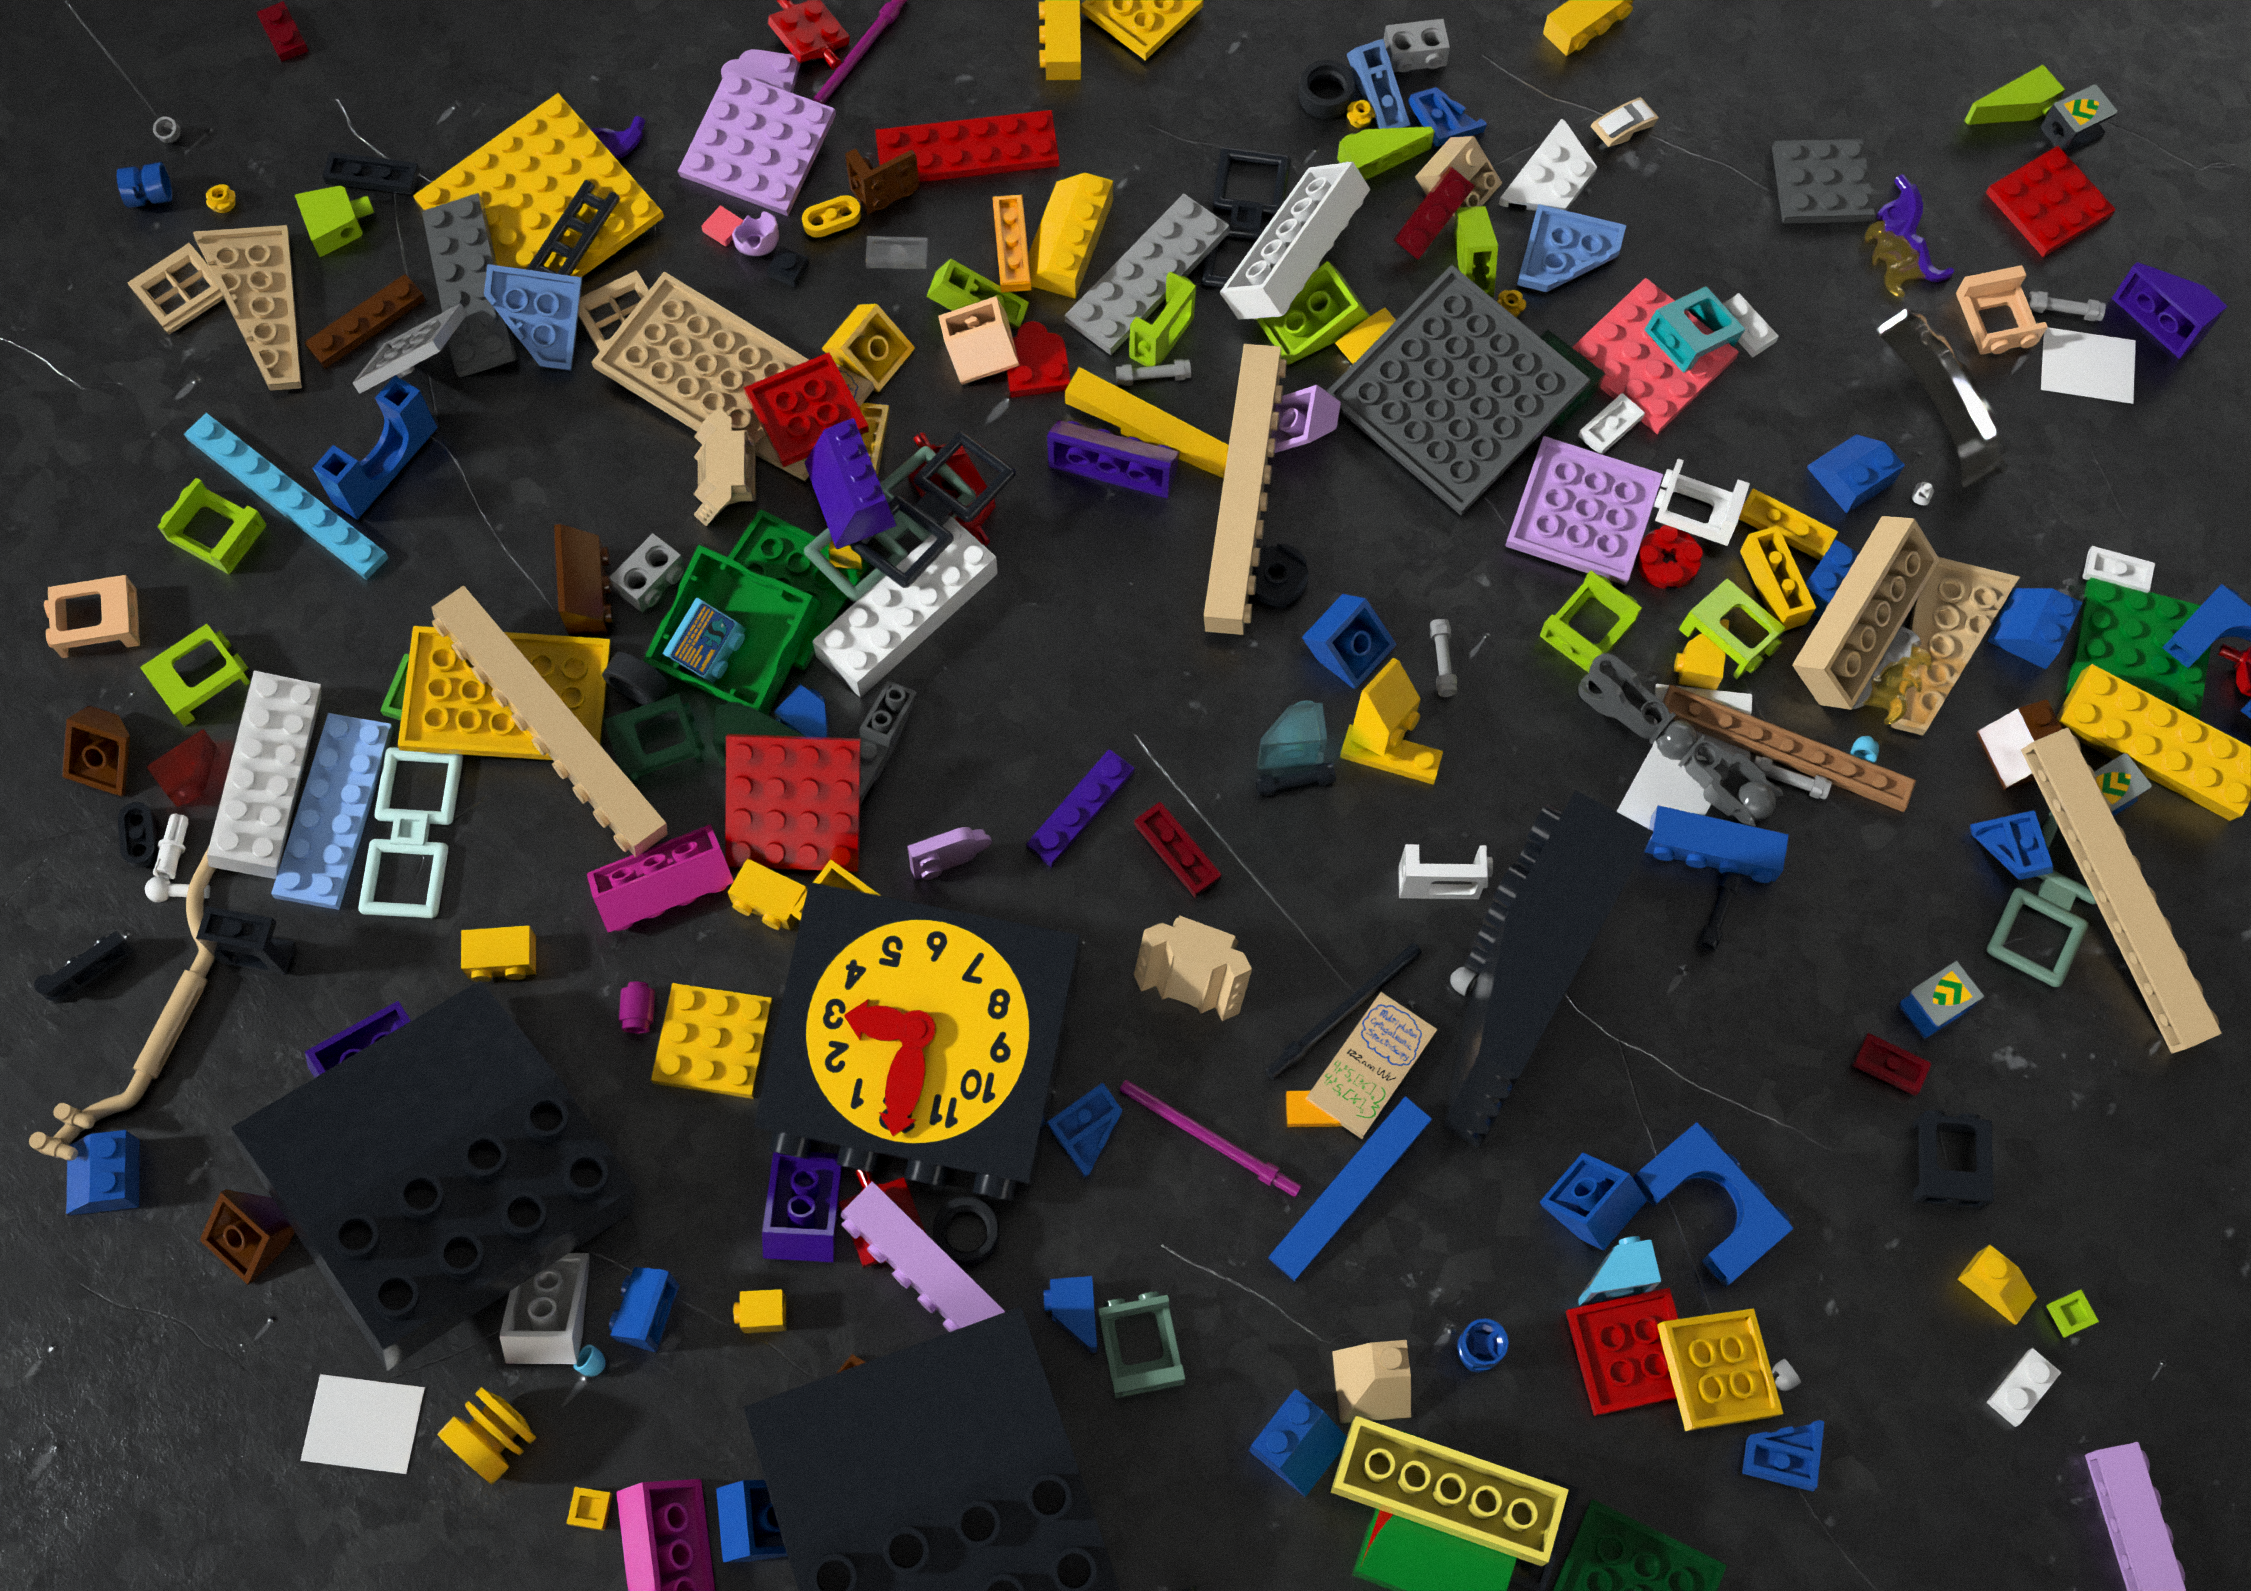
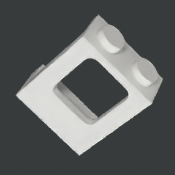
M1677 459L1674 469L1666 470L1661 483V487L1666 488V490H1659L1653 507L1659 508L1655 521L1728 546L1738 523L1750 483L1738 479L1733 492H1729L1680 475L1684 460ZM1677 492L1711 504L1713 510L1709 522L1702 523L1668 511L1667 507L1672 493Z
M1406 844L1399 864V898L1479 899L1483 888L1488 887V877H1492L1493 859L1492 857H1487L1486 845L1479 846L1473 864H1420L1419 845ZM1435 881H1465L1472 882V885L1431 883Z

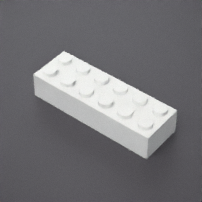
M1353 162L1310 167L1307 169L1219 292L1238 320L1280 317L1289 310V305L1296 295L1303 290L1310 275L1319 267V263L1324 255L1333 247L1334 241L1341 231L1348 226L1350 218L1361 207L1364 198L1371 190Z
M952 517L943 527L953 534V542L910 587L902 588L885 575L812 641L816 657L860 698L998 574L996 556ZM931 534L896 567L905 573L938 538Z
M259 671L253 672L207 853L209 867L276 879L321 701V684Z

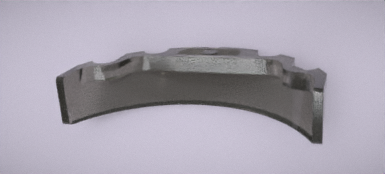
M1905 309L1877 328L1876 331L1879 336L1905 361L1940 412L1959 455L1962 469L1961 484L1963 487H1968L2006 471L2009 465L2004 461L2003 454L2008 451L2006 441L2002 439L1997 431V428L2000 427L1999 422L1979 384L1967 366L1956 358L1952 350L1953 347L1949 342L1929 328L1926 318L1922 314L1910 309Z

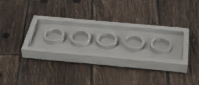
M1183 193L1064 315L1065 322L1112 355L1130 336V324L1137 316L1145 321L1166 299L1167 274L1171 271L1178 276L1187 277L1229 234L1230 226Z

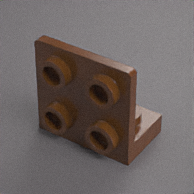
M856 148L845 153L850 189L867 214L876 210H882L891 202L901 197L910 196L919 188L917 158L913 150L874 169L867 157L862 158Z

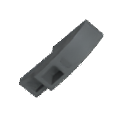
M890 681L886 682L860 727V736L858 738L861 739L860 804L870 787L877 784L917 697L916 691Z

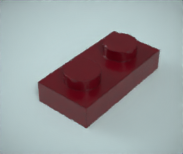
M284 1L256 12L281 62L309 51Z
M1867 1033L1852 1066L1916 1096L1921 1090L1932 1063Z

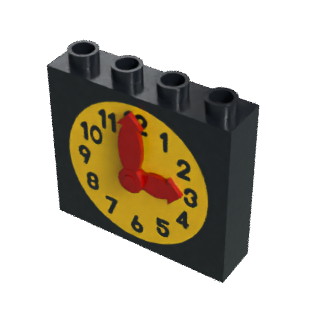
M809 882L754 1128L772 1133L769 1147L770 1152L810 1160L813 1142L838 1146L840 1150L836 1165L877 1173L881 1155L907 1160L904 1179L945 1187L949 1169L976 1174L972 1193L1013 1201L1017 1183L1030 1186L1034 1184L1083 946L1080 935Z

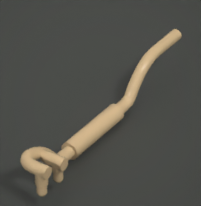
M208 849L192 877L186 897L187 921L199 952L190 970H184L132 1068L136 1072L124 1093L99 1101L82 1111L68 1104L59 1103L54 1108L53 1113L55 1118L65 1123V1125L53 1137L42 1132H35L29 1139V1145L40 1153L55 1158L60 1157L68 1161L75 1160L78 1156V1151L69 1145L83 1130L92 1128L95 1122L104 1117L129 1110L135 1106L143 1097L152 1078H158L208 982L205 977L215 958L196 939L204 915V889L209 884L216 868L209 867Z

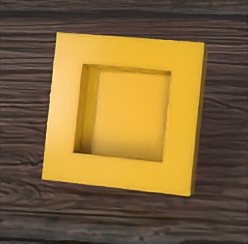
M575 1487L567 1524L605 1531L613 1494Z

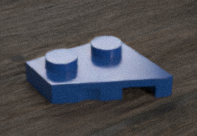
M1436 87L1411 94L1408 100V104L1422 126L1434 129L1433 143L1436 147L1444 145L1450 137H1465L1483 133L1487 126L1483 119L1480 118L1476 122L1464 113L1466 109L1457 101L1449 99L1447 94Z
M2035 810L1970 824L1972 836L2019 880L2053 873V864Z
M1101 1083L1046 1123L1084 1178L1090 1174L1123 1110L1104 1083Z
M1813 1421L1810 1425L1793 1428V1426L1785 1427L1772 1433L1762 1432L1750 1435L1746 1439L1742 1474L1813 1492L1818 1484L1824 1421Z

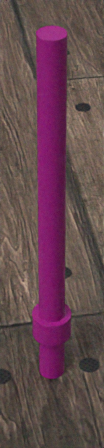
M892 0L890 3H885L879 11L880 16L812 99L813 101L825 104L888 24H892L900 15L899 10L907 0Z
M1126 1079L1119 1090L1120 1092L1259 1175L1258 1180L1268 1186L1273 1184L1291 1196L1297 1197L1302 1185L1280 1173L1279 1167L1269 1161L1265 1164Z

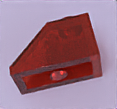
M202 729L146 767L166 795L179 807L184 803L193 801L201 791L206 789L217 745L206 731Z

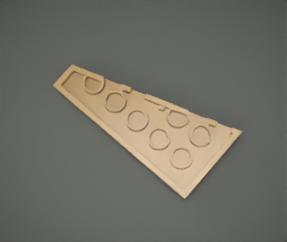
M288 226L193 232L194 238L269 390L302 388Z

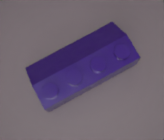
M852 418L824 429L804 464L836 549L896 527L894 517L855 419Z
M1058 420L1047 436L1048 467L1168 499L1178 469V451H1174L1165 445L1155 446L1144 443L1135 437L1125 438L1117 436L1105 429L1095 430L1087 428L1075 421L1065 422Z

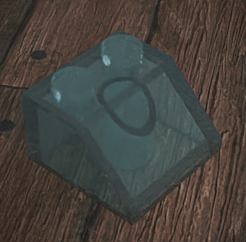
M1305 700L1297 702L1295 705H1289L1260 739L1257 760L1258 769L1323 763L1327 743L1323 704Z

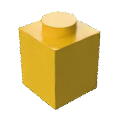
M782 1289L740 1292V1302H734L733 1314L734 1323H740V1328L744 1333L787 1331L786 1295Z

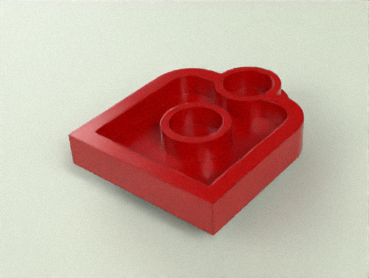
M1030 321L1024 323L1018 329L1017 337H1013L1020 366L1006 370L1010 398L1065 391L1071 379L1064 340L1058 334L1047 333L1045 326L1039 322Z

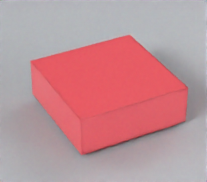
M720 205L701 227L705 234L727 247L733 240L732 233L734 229L742 225L744 220Z

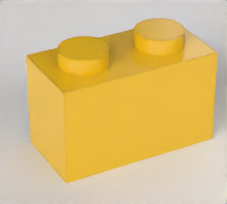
M747 858L730 887L728 895L733 903L732 907L738 912L750 916L751 913L762 917V922L773 929L779 930L782 927L791 931L797 918L790 914V912L805 894L807 888Z
M530 926L461 930V970L468 979L474 982L480 980L482 982H489L492 980V977L504 976L510 980H520L526 978V975L536 974V935Z

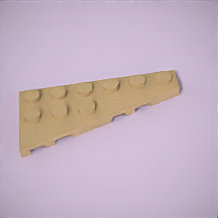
M1939 557L1940 561L1913 605L1909 630H1912L1920 638L1922 644L1919 647H1914L1913 659L1902 665L1891 728L1924 735L2020 578L2019 576Z

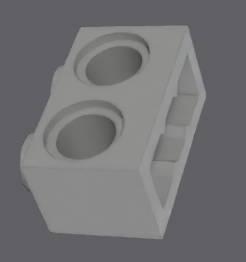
M1444 19L1386 25L1384 43L1393 72H1408L1415 69H1435L1440 66H1447L1450 45Z
M652 533L609 579L614 591L643 613L649 606L652 607L658 603L662 593L670 584H675L681 579L686 568L681 554ZM660 561H667V563L661 567L655 566V564ZM645 583L644 587L633 589L636 584Z

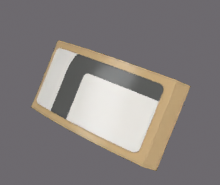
M1640 97L1606 113L1594 121L1591 128L1608 147L1629 141L1634 132L1653 127L1659 117Z

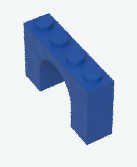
M396 375L375 397L384 416V427L380 439L373 450L364 459L358 461L333 445L312 468L332 503L357 520L437 429V425L420 390Z
M2221 584L2162 648L2185 667L2189 668L2218 639L2238 637L2251 642V607L2242 600L2235 590L2226 588ZM2251 699L2240 710L2250 719Z
M1696 1122L1638 1171L1633 1179L1653 1208L1682 1183L1692 1179L1711 1180L1728 1191L1733 1198L1737 1210L1735 1228L1727 1239L1702 1260L1703 1264L1726 1288L1794 1228L1789 1224L1790 1219L1780 1207H1774L1768 1201L1762 1186L1753 1179L1749 1180L1741 1171L1742 1167L1739 1161L1732 1154H1726L1717 1145L1716 1136L1708 1128H1702Z

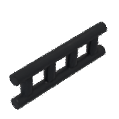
M584 180L526 270L571 276L621 199L620 196L610 192L606 199L600 198L591 193L595 188L594 184ZM584 204L598 210L590 223L576 218ZM568 228L582 234L574 248L560 242ZM552 252L567 258L558 272L544 266Z

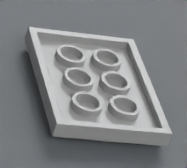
M460 303L384 343L353 381V385L359 394L394 375H397L398 378L408 375L415 370V364L440 352L468 314L463 305Z

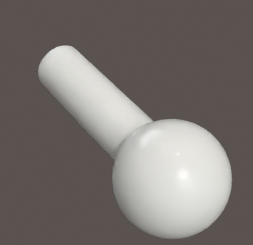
M155 876L146 883L145 894L151 901L157 903L164 902L170 897H187L189 884H174L164 877ZM209 885L204 889V898L207 899L211 889Z

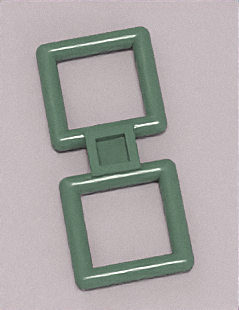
M924 446L880 483L888 503L894 498L890 491L925 461L928 463L936 455L930 447ZM946 463L937 471L960 494L957 498L959 502L967 507L976 499L975 491ZM900 510L893 516L897 526L874 536L892 554L886 560L895 567L908 556L907 551L897 542L910 530L921 541H925L931 535L930 532ZM827 528L804 548V554L851 601L856 602L877 584L885 574L876 568L859 584L854 586L820 552L833 541L829 528Z
M2051 811L2042 829L2047 849L2059 827ZM2053 870V873L2036 876L2043 880L2037 895L2023 888H2016L2013 891L1988 944L1987 952L1991 956L2053 987H2060L2088 929V922L2085 919L2069 912L2076 897L2090 904L2097 903L2088 887ZM2022 904L2072 928L2053 971L2003 947Z

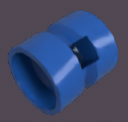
M162 162L145 164L142 170L136 166L119 168L117 170L118 189L122 201L127 208L145 206L147 200L153 204L172 201L170 178Z
M1486 1318L1477 1319L1470 1323L1459 1337L1456 1346L1457 1358L1469 1371L1476 1373L1488 1372L1496 1367L1507 1352L1509 1344L1507 1333L1494 1320Z

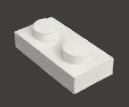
M1740 293L1723 303L1746 329L1738 342L1752 357H1755L1776 343L1779 336Z
M1621 393L1580 430L1578 437L1596 453L1603 455L1643 419L1645 412Z
M2092 546L2087 554L2083 579L2089 580L2092 577L2148 593L2151 587L2155 563Z
M2032 1348L2026 1352L1986 1403L2016 1427L2022 1423L2062 1372Z

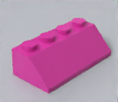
M711 824L651 847L638 857L631 855L586 873L593 899L608 933L614 930L622 931L628 929L634 922L646 917H658L666 909L676 905H688L694 902L697 897L709 892H721L734 882Z
M701 1479L641 1482L617 1491L628 1591H715Z

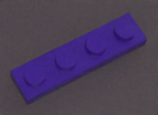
M1109 749L1026 843V848L1052 868L1134 774L1135 768Z

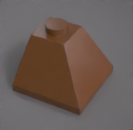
M89 705L66 719L63 778L121 797L125 795L130 735L119 715Z
M225 1189L218 1196L200 1241L249 1285L289 1245L295 1231L272 1197Z

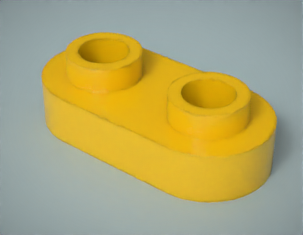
M843 195L807 208L802 215L803 228L808 235L818 238L852 227L861 218L860 204L856 198Z

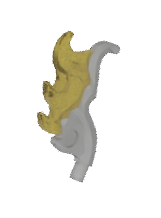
M1902 626L1899 628L1852 709H1857L1864 705L1882 707L1889 712V715L1884 719L1885 725L1893 724L1905 715L1908 706L1906 701V691L1908 688L1915 686L1919 693L1922 690L1923 683L1918 672V666L1925 664L1928 670H1932L1931 657L1926 650L1919 647L1922 644L1921 640L1912 630Z

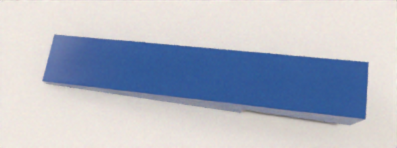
M1405 1096L1275 1248L1268 1259L1295 1281L1382 1182L1385 1175L1429 1126L1432 1118Z

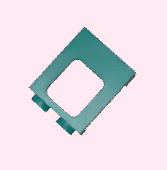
M1705 286L1657 309L1644 330L1677 367L1685 373L1694 367L1701 356L1728 343L1734 347L1746 329ZM1690 309L1702 323L1714 332L1709 335L1703 334L1684 312Z

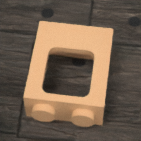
M2022 265L1964 277L1956 292L1980 355L1987 353L2000 354L2016 347H2032L2040 341L2048 328L2046 322L2036 324L2021 287L2026 277ZM2004 305L2009 306L2019 327L1987 334L1979 311Z
M126 575L48 587V600H45L44 608L49 618L50 628L46 629V640L49 647L54 648L62 658L69 657L68 648L121 640L127 648L140 646L137 588ZM100 594L101 623L97 626L67 630L65 599Z

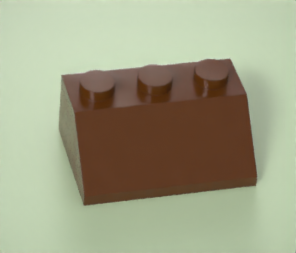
M562 524L554 525L558 610L569 636L573 637L609 635V623L614 622L612 604H607V594H612L610 575H606L605 566L610 565L608 546L603 547L599 535Z

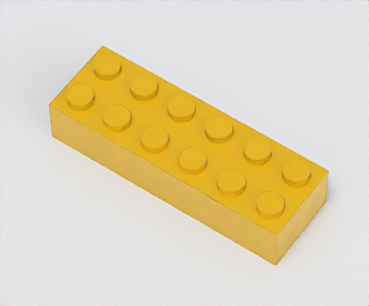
M2093 664L2081 671L2057 715L2062 729L2068 727L2071 734L2079 742L2113 760L2124 753L2128 754L2144 776L2229 821L2243 816L2251 801L2250 746Z

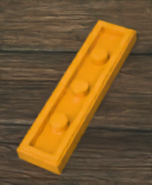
M1023 195L993 197L1001 293L1030 291L1031 277Z

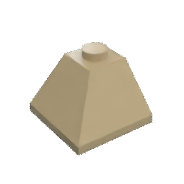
M1407 1340L1372 1342L1332 1352L1340 1424L1352 1423L1355 1416L1370 1421L1411 1418V1374Z

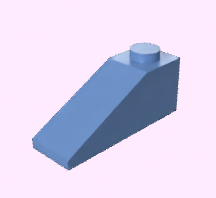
M1380 39L1356 47L1348 52L1347 57L1355 83L1363 99L1370 102L1375 112V118L1373 119L1378 129L1404 128L1409 126L1410 122L1384 40Z

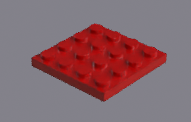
M728 734L726 736L725 860L728 867H743L748 858L766 868L823 870L831 859L846 871L858 872L861 739Z

